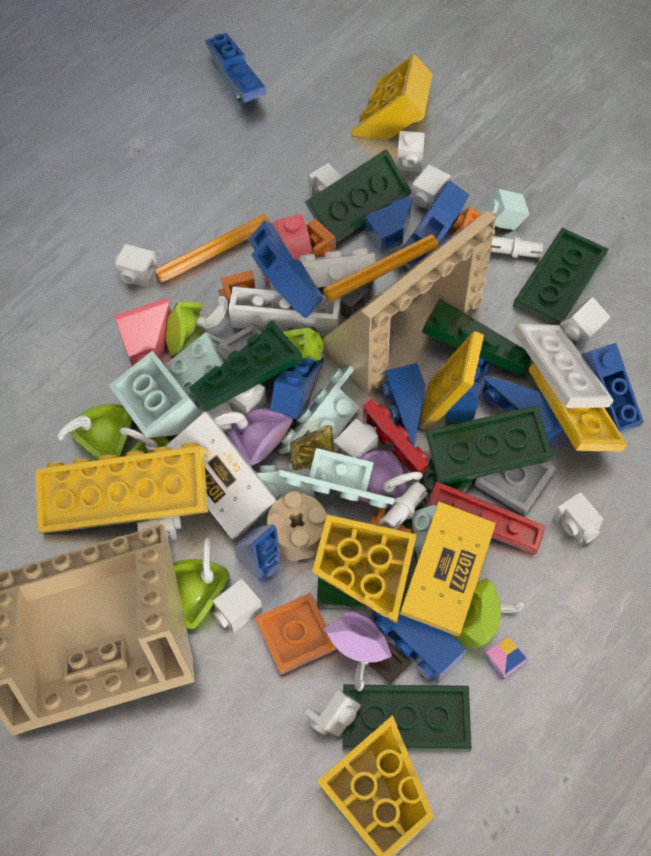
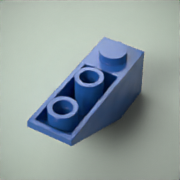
M617 343L582 353V357L614 400L609 407L604 408L618 430L621 431L643 423L644 421Z
M305 358L302 359V362L283 371L274 383L270 411L297 419L306 406L323 365L324 358H321L319 361Z
M479 358L473 386L446 412L445 420L456 423L474 420L490 362Z
M418 363L386 370L385 382L381 383L385 399L389 398L391 402L389 410L392 421L398 422V425L404 428L409 435L408 441L414 448L426 388Z
M488 376L484 379L482 393L485 399L490 404L498 406L504 413L538 405L548 441L563 429L542 392Z
M274 524L255 527L233 546L236 558L258 581H261L265 576H272L280 567L281 556L277 527Z
M372 609L373 623L384 636L388 635L395 642L394 646L406 658L410 656L418 664L416 666L418 671L428 680L432 678L439 683L464 658L466 648L450 633L399 614L396 624Z

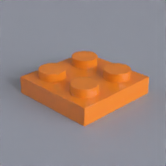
M311 592L255 617L257 626L280 675L337 649L330 641L328 635L322 630L327 625Z

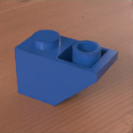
M410 196L396 200L391 205L379 211H373L365 217V234L380 254L403 244L411 216L412 199Z

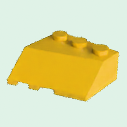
M415 54L409 56L378 79L368 98L370 104L359 115L361 123L354 126L350 132L353 136L388 140L413 122L418 123L425 116L432 72Z
M327 515L312 573L397 624L417 534Z
M393 715L317 781L321 789L376 856H395L434 818Z

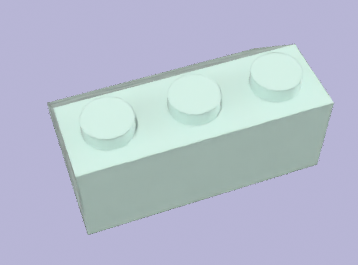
M153 351L109 385L146 438L179 435L203 414Z

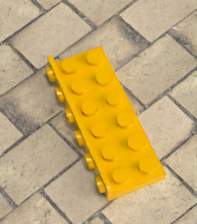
M185 443L181 445V449L172 450L171 447L154 448L153 453L144 454V451H129L125 457L117 458V455H102L99 457L100 460L97 461L80 458L74 459L73 464L64 465L62 462L47 463L46 468L35 469L38 533L45 534L208 513L204 458L209 457V450L199 446V443Z

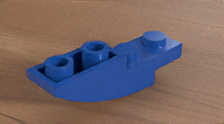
M227 33L217 34L213 38L205 40L218 70L237 99L241 97L244 102L266 95L265 85L248 66L245 54Z
M449 180L402 249L429 235H434L438 243H440L470 195ZM432 251L404 264V266L411 269Z
M264 220L248 239L255 250L251 256L281 296L302 317L307 318L324 298L302 262L293 259L273 224Z

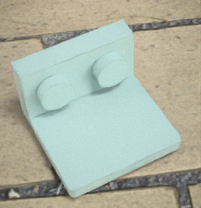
M207 332L167 363L169 371L194 403L197 402L191 396L189 387L215 366L220 367L227 361L216 352L219 343L224 340Z

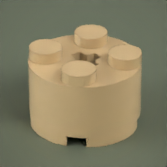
M297 491L288 492L272 505L267 516V525L274 524L277 527L280 556L289 561H298L306 558L308 560L317 555L326 520V511L315 498Z

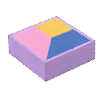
M510 635L500 640L484 653V656L502 679H505L529 660Z

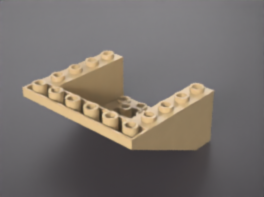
M487 210L438 246L322 338L323 354L340 369L351 365L354 371L349 377L367 394L374 388H380L381 383L385 382V371L388 370L390 321L394 314L399 310L404 311L415 297L420 293L425 294L431 287L455 308L464 313L471 308H477L484 298L483 291L489 268V256L492 251V239L495 234L496 216Z
M163 524L0 572V719L11 736L195 682L193 657L169 540Z

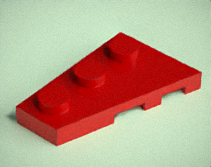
M373 399L363 405V424L374 426L378 439L384 445L390 443L393 446L392 451L394 455L410 472H420L422 475L426 473L428 467L426 454L418 446L414 448L408 441L409 435L402 426H395L389 419L391 415L386 407L381 403L377 405Z

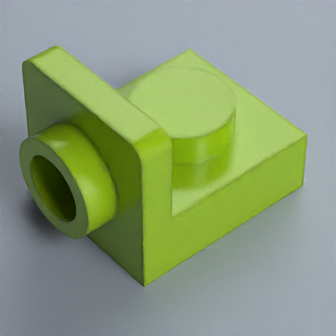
M310 328L283 331L302 353V359L321 360L323 341L319 333Z

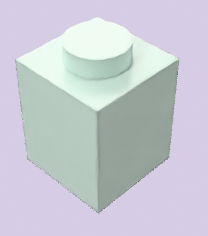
M498 189L484 204L485 211L488 210L496 216L495 226L515 230L530 215L524 196L519 193Z

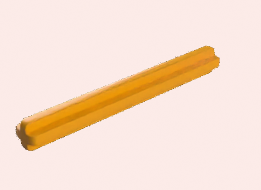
M263 214L156 268V277L160 282H165L249 239L264 220L270 222L269 218Z
M429 235L327 286L323 293L326 299L332 302L438 247L439 243L434 235Z

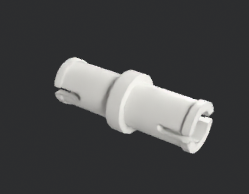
M493 236L491 252L511 254V257L517 258L519 255L540 259L543 242L520 240V237L516 236L513 239Z
M412 483L402 497L395 499L394 505L379 521V525L397 530L406 519H410L414 515L415 508L427 496V492H424L426 488L420 483Z

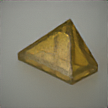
M332 425L323 426L290 442L292 470L297 471L313 463L316 448L334 452Z

